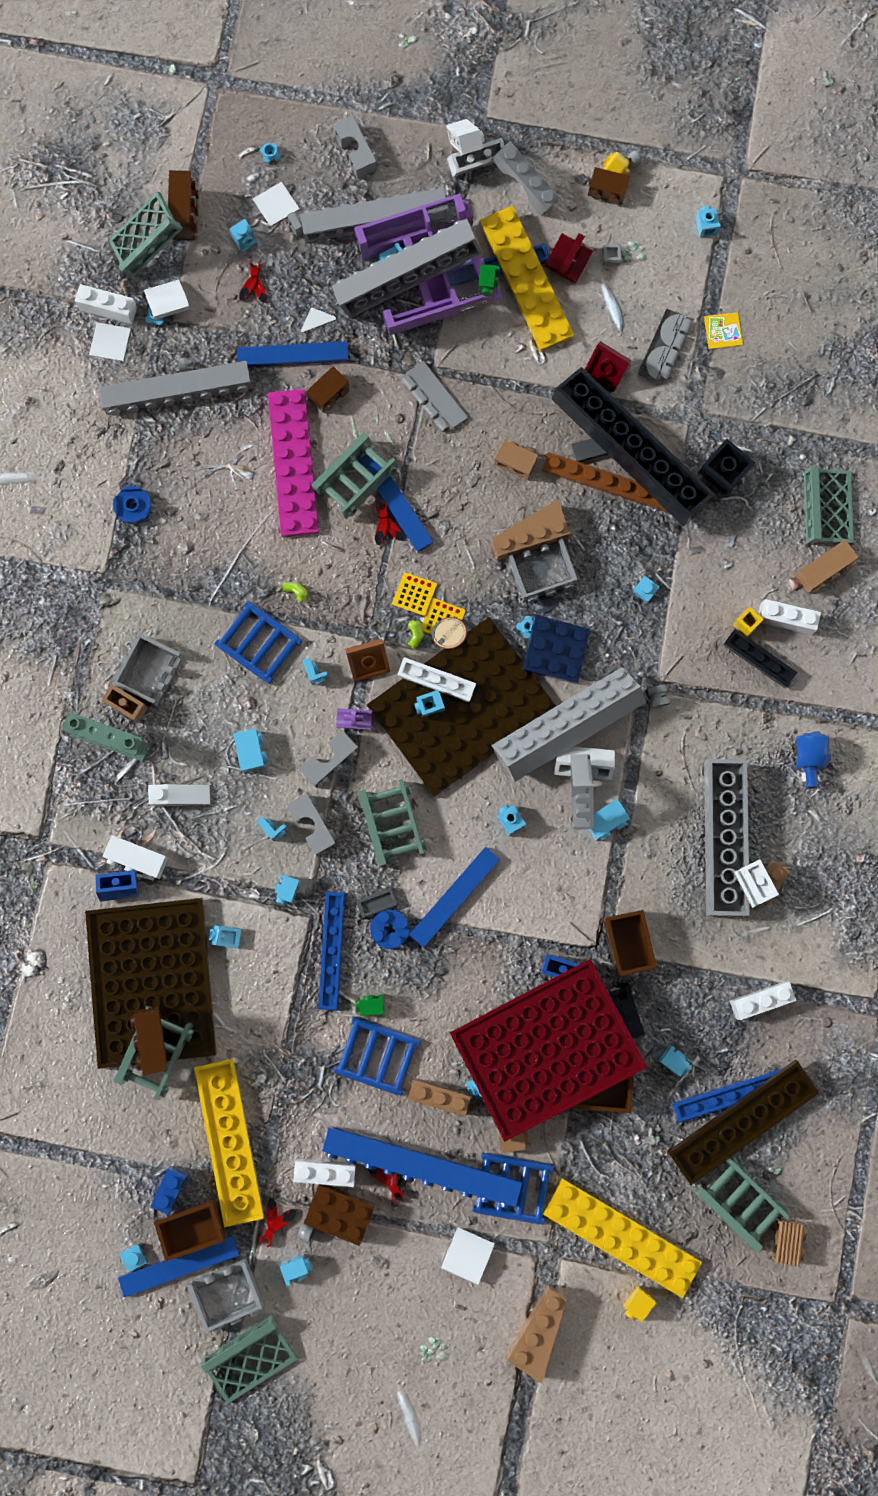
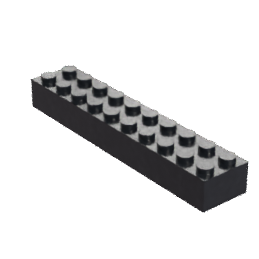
M582 367L555 388L552 401L683 527L710 504L715 494Z

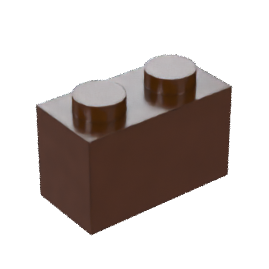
M595 167L588 196L596 200L602 199L612 204L623 205L630 176Z
M333 366L307 390V396L324 413L327 409H332L336 401L340 397L343 398L349 392V381Z

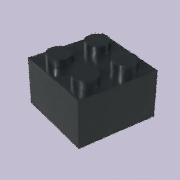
M726 439L702 465L699 473L728 496L756 462L730 440Z

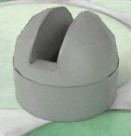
M635 151L631 152L626 158L629 160V167L635 168L642 163Z
M178 358L179 373L190 371L192 367L187 366L191 364L190 360Z
M308 1225L301 1226L299 1229L300 1238L309 1243L314 1235L315 1228Z

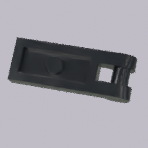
M622 983V986L609 987L612 1000L632 1038L645 1035L629 983ZM625 993L626 999L619 1000L618 995Z

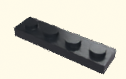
M737 629L732 631L723 644L785 689L797 674V671Z

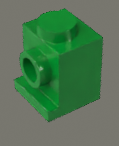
M481 264L478 294L486 297L493 296L494 288L498 289L500 266Z
M379 994V998L376 999L375 995H364L363 1000H356V1012H360V1016L384 1014L383 994Z

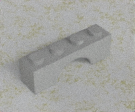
M511 141L491 159L503 174L512 176L522 185L527 193L528 202L540 216L559 199L558 195Z

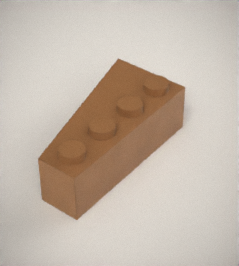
M559 500L553 501L492 538L491 546L497 562L508 559L510 555H513V557L521 555L526 550L531 552L540 549V546L548 544V546L556 544L560 538L563 541L568 540L570 532Z
M547 1284L506 1354L509 1363L540 1383L543 1382L567 1302L566 1296L549 1284Z

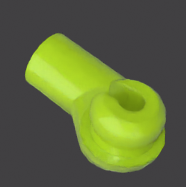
M412 620L409 622L408 628L412 631L413 637L409 641L408 646L416 649L424 637L421 623Z

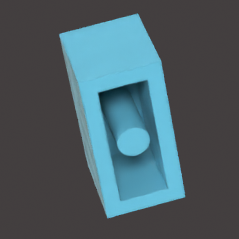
M256 728L233 733L241 771L246 773L266 768L265 763L268 762L266 751L262 752L261 744H264L262 733H258Z
M616 799L594 813V829H589L595 840L600 838L603 841L612 835L610 831L617 828L619 831L627 826L626 821L630 817L619 800Z

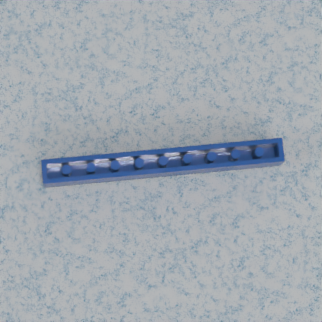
M332 1126L328 1128L322 1149L323 1152H326V1156L337 1159L340 1156L346 1158L345 1162L357 1164V1162L364 1163V1167L376 1170V1167L384 1169L383 1172L395 1176V1173H399L406 1180L414 1181L416 1178L422 1180V1184L427 1186L441 1185L442 1190L453 1192V1189L461 1191L460 1195L472 1198L473 1195L479 1196L480 1201L492 1203L493 1200L499 1202V1206L511 1209L512 1206L516 1207L522 1186V1181Z

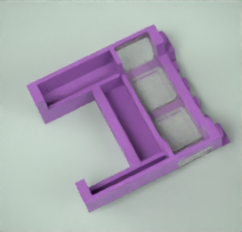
M457 194L354 227L362 261L379 256V254L394 247L396 243H399L401 248L409 245L413 246L419 243L421 239L431 237L437 234L439 230L453 226L459 220L467 219L472 227L473 216L468 201L462 200L461 195ZM478 255L417 285L424 306L392 316L390 309L383 311L384 323L389 335L501 300L502 297L497 288H494V293L491 297L478 294L481 264L485 265L484 259Z

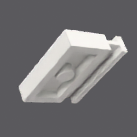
M761 860L734 872L752 908L779 895Z

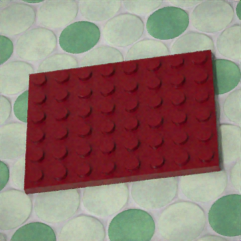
M591 959L449 1032L504 1142L648 1068Z

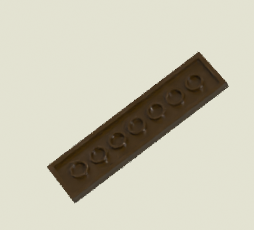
M795 1059L667 1152L692 1186L814 1098L819 1092L800 1063Z

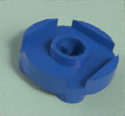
M127 486L121 489L118 495H115L113 510L122 522L138 524L148 519L152 504L147 493L141 488ZM131 501L137 504L134 509L127 507V505L131 504Z
M386 910L374 917L370 926L372 939L378 946L385 949H394L407 940L409 926L406 918L401 913L394 910ZM393 924L395 933L392 932L390 935H387L384 927Z

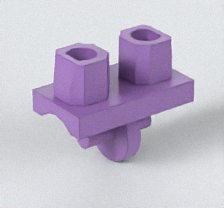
M337 708L336 728L371 730L372 710Z

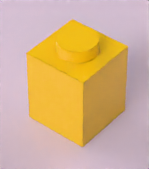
M749 606L732 625L745 636H748L764 619Z
M637 1286L623 1306L627 1310L625 1314L633 1321L638 1319L643 1322L657 1302Z

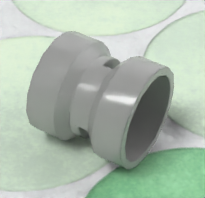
M666 685L648 689V694L652 698L651 705L653 709L671 704L669 697L666 695Z

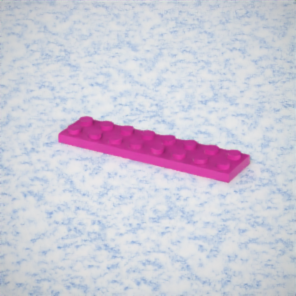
M305 389L268 392L281 537L319 534L315 490L311 485L314 482Z

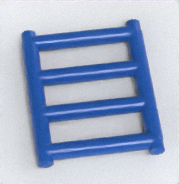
M246 601L245 609L221 640L215 641L214 645L260 679L271 684L272 676L295 646L300 645L303 640L256 605ZM252 612L260 620L235 651L226 644ZM268 623L275 628V631L250 662L242 654L265 624ZM283 634L290 639V642L265 673L257 665L280 635Z
M353 1017L351 1023L353 1026L339 1066H336L334 1073L402 1096V1086L415 1048L420 1045L421 1040ZM361 1027L370 1030L371 1034L358 1072L346 1069ZM381 1034L390 1037L377 1077L374 1079L365 1076L378 1035ZM397 1040L407 1043L408 1047L395 1085L393 1086L383 1081Z
M482 1152V1170L490 1172L491 1162L503 1164L501 1175L509 1177L511 1165L523 1167L521 1174L522 1186L515 1212L504 1210V1207L499 1206V1202H497L496 1208L484 1206L485 1202L480 1201L479 1196H477V1202L472 1208V1212L544 1225L545 1218L543 1213L548 1182L554 1165ZM530 1169L542 1171L535 1215L523 1213Z

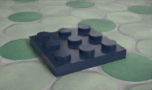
M537 614L534 615L522 670L578 684L589 629Z

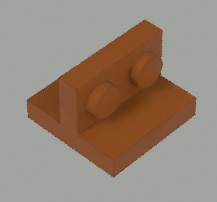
M382 639L345 649L354 682L391 672Z

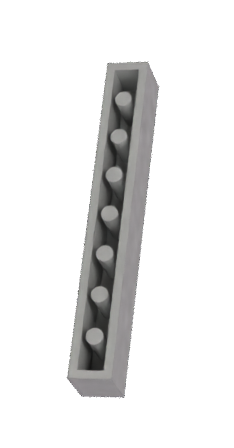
M431 188L428 191H414L406 195L397 194L394 197H381L368 202L360 201L357 204H343L335 208L326 207L318 211H306L300 214L305 243L355 234L354 227L446 198L444 188ZM447 202L426 209L430 220L448 217Z
M247 361L101 386L99 389L102 407L106 415H118L124 411L136 412L141 408L153 409L158 405L170 406L175 404V402H191L197 398L208 399L214 395L226 396L236 391L242 393L252 389Z

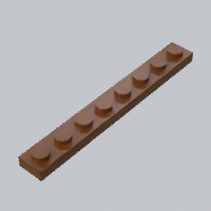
M550 452L547 454L542 469L543 472L669 513L637 481Z

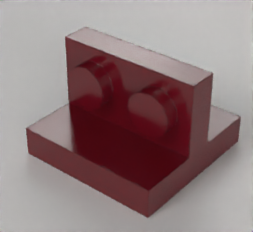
M561 233L544 266L576 284L593 250L582 243L585 238L584 235L578 233L574 240Z
M600 341L584 370L601 386L614 393L620 381L632 366L630 365L632 360Z

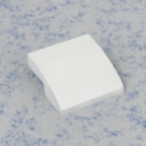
M179 280L144 290L154 320L190 310Z
M457 1228L441 1269L478 1285L494 1243L461 1228Z

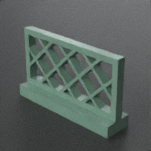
M158 191L109 239L120 262L118 266L120 271L132 277L182 230L180 223L174 220L164 198ZM158 200V210H153L154 203ZM147 213L145 223L141 222L142 216ZM153 213L157 214L155 224L151 223ZM162 214H165L167 218L161 223ZM135 225L133 235H129L130 228ZM140 226H145L143 236H139ZM150 227H154V231L149 235ZM123 237L122 245L118 247L116 242ZM128 238H132L131 248H127ZM138 239H142V243L136 248ZM126 251H130L129 256L124 259Z
M811 466L804 471L806 544H815L816 542L839 544L843 540H846L848 544H853L851 471L819 469V466ZM820 474L826 475L830 480L826 485L820 481ZM838 475L845 476V484L843 486L835 479ZM831 482L839 489L835 494L827 488ZM822 491L830 497L826 503L820 498ZM840 492L846 496L844 504L836 497ZM832 500L840 507L835 513L828 506ZM823 509L831 515L827 521L821 516ZM841 510L847 515L845 522L837 516ZM833 518L840 525L836 531L828 524ZM824 527L832 534L829 538L822 537V529ZM843 528L847 532L848 539H843L837 532Z
M271 1314L202 1358L201 1367L205 1373L209 1374L225 1402L229 1404L296 1361L297 1356ZM275 1331L279 1338L278 1343H267V1336ZM252 1345L262 1346L260 1356L249 1354V1348ZM264 1347L276 1349L274 1359L262 1356ZM278 1350L287 1351L290 1355L285 1361L276 1359ZM235 1356L245 1357L243 1366L231 1365L232 1358ZM247 1358L259 1360L256 1370L245 1367ZM261 1361L272 1363L271 1369L267 1372L260 1371ZM218 1367L227 1368L225 1378L216 1376L213 1370ZM230 1369L241 1371L239 1381L227 1379ZM243 1373L255 1374L254 1380L250 1383L242 1382ZM226 1383L238 1385L237 1391L228 1396L225 1391Z

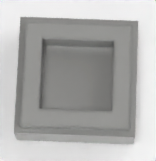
M294 212L287 214L288 224L295 236L299 238L303 235L302 226Z
M621 244L602 246L603 265L622 263Z

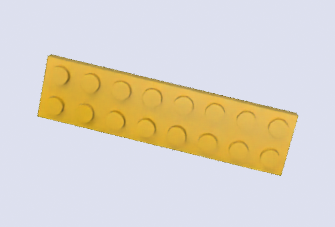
M513 205L480 219L479 223L540 352L573 338L574 333Z
M234 1058L194 1067L224 1227L264 1219Z
M563 1178L544 1209L543 1215L681 1298L684 1297L702 1264L699 1259Z

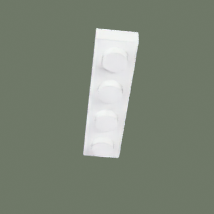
M405 657L397 674L398 677L434 690H439V692L470 702L476 686L474 682Z

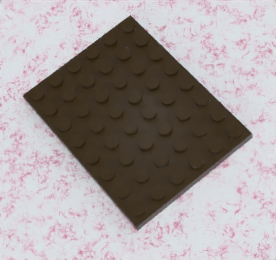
M490 617L468 631L461 645L453 649H443L424 663V665L476 683L470 702L439 692L445 711L423 718L422 714H417L414 703H417L418 696L436 690L401 679L367 704L369 710H372V714L434 797L495 753L492 747L493 744L556 707L531 672L522 670L524 662ZM426 703L425 705L427 709L433 706L431 703Z
M203 898L85 911L97 1069L120 1067L136 1031L131 1028L130 1018L134 1016L135 1010L146 1009L147 1006H159L161 1019L184 1029L186 1024H193V1035L190 1041H186L178 1060L216 1056L217 1049ZM162 1028L164 1042L177 1047L181 1036ZM166 1052L167 1061H170L173 1056Z

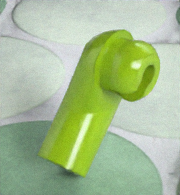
M283 582V592H294L299 602L307 600V590L301 584Z

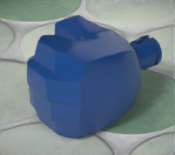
M815 731L797 736L795 740L797 745L796 769L797 771L805 772L807 789L819 787L817 771L824 770L831 761V755L828 754L829 736Z

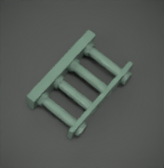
M364 432L311 484L319 496L327 493L343 507L340 512L344 519L353 516L357 512V508L388 477L393 476L398 468L394 458L387 463L370 448L372 445L371 440ZM366 453L382 468L375 476L357 461L362 454ZM349 467H354L369 481L362 489L344 474ZM336 480L343 482L356 494L349 502L331 487Z
M72 712L68 713L62 728L63 731L72 733V737L144 762L150 748V744L142 741V737Z
M403 779L399 780L400 787L373 795L371 793L367 794L366 790L358 791L379 867L386 866V861L390 857L419 850L421 856L424 855L423 850L426 849L424 838H419L407 795L411 794L408 783H404ZM403 794L406 805L379 813L371 811L370 805H373V802ZM408 813L411 824L383 832L381 830L377 831L375 824L379 823L378 821ZM411 831L414 832L415 843L390 850H382L380 842H383L384 839Z
M161 1019L162 1028L180 1035L181 1038L177 1047L165 1043L166 1052L173 1056L168 1065V1070L163 1072L165 1074L160 1084L134 1074L133 1070H131L133 1063H137V1056H140L139 1050L134 1048L133 1038L113 1082L121 1085L125 1081L128 1082L130 1080L155 1091L154 1100L158 1101L161 1097L165 1098L169 1090L167 1084L186 1041H190L193 1035V1024H186L184 1029Z
M735 1158L733 1160L728 1159L726 1162L730 1166L710 1188H706V1190L699 1187L695 1193L758 1253L763 1248L758 1243L761 1240V1235L780 1215L788 1220L790 1216L785 1213L788 1209L779 1201L775 1203L741 1170L743 1168L741 1163ZM737 1172L744 1179L743 1183L724 1203L721 1202L719 1205L714 1200L715 1194ZM752 1186L759 1193L758 1197L739 1217L734 1219L729 1214L730 1208ZM766 1200L774 1210L754 1232L748 1233L744 1229L746 1226L745 1222Z

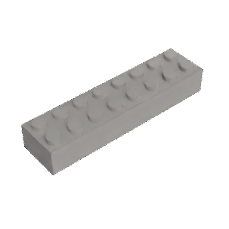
M459 220L453 226L441 229L437 234L425 237L419 243L413 246L409 245L397 254H391L380 262L372 263L362 271H356L346 279L338 280L336 284L332 285V289L339 306L349 318H352L483 252L468 220Z
M621 667L499 740L492 747L499 762L516 782L646 703L641 686Z
M708 759L704 762L706 916H750L749 901L734 874L735 871L749 865L747 760Z

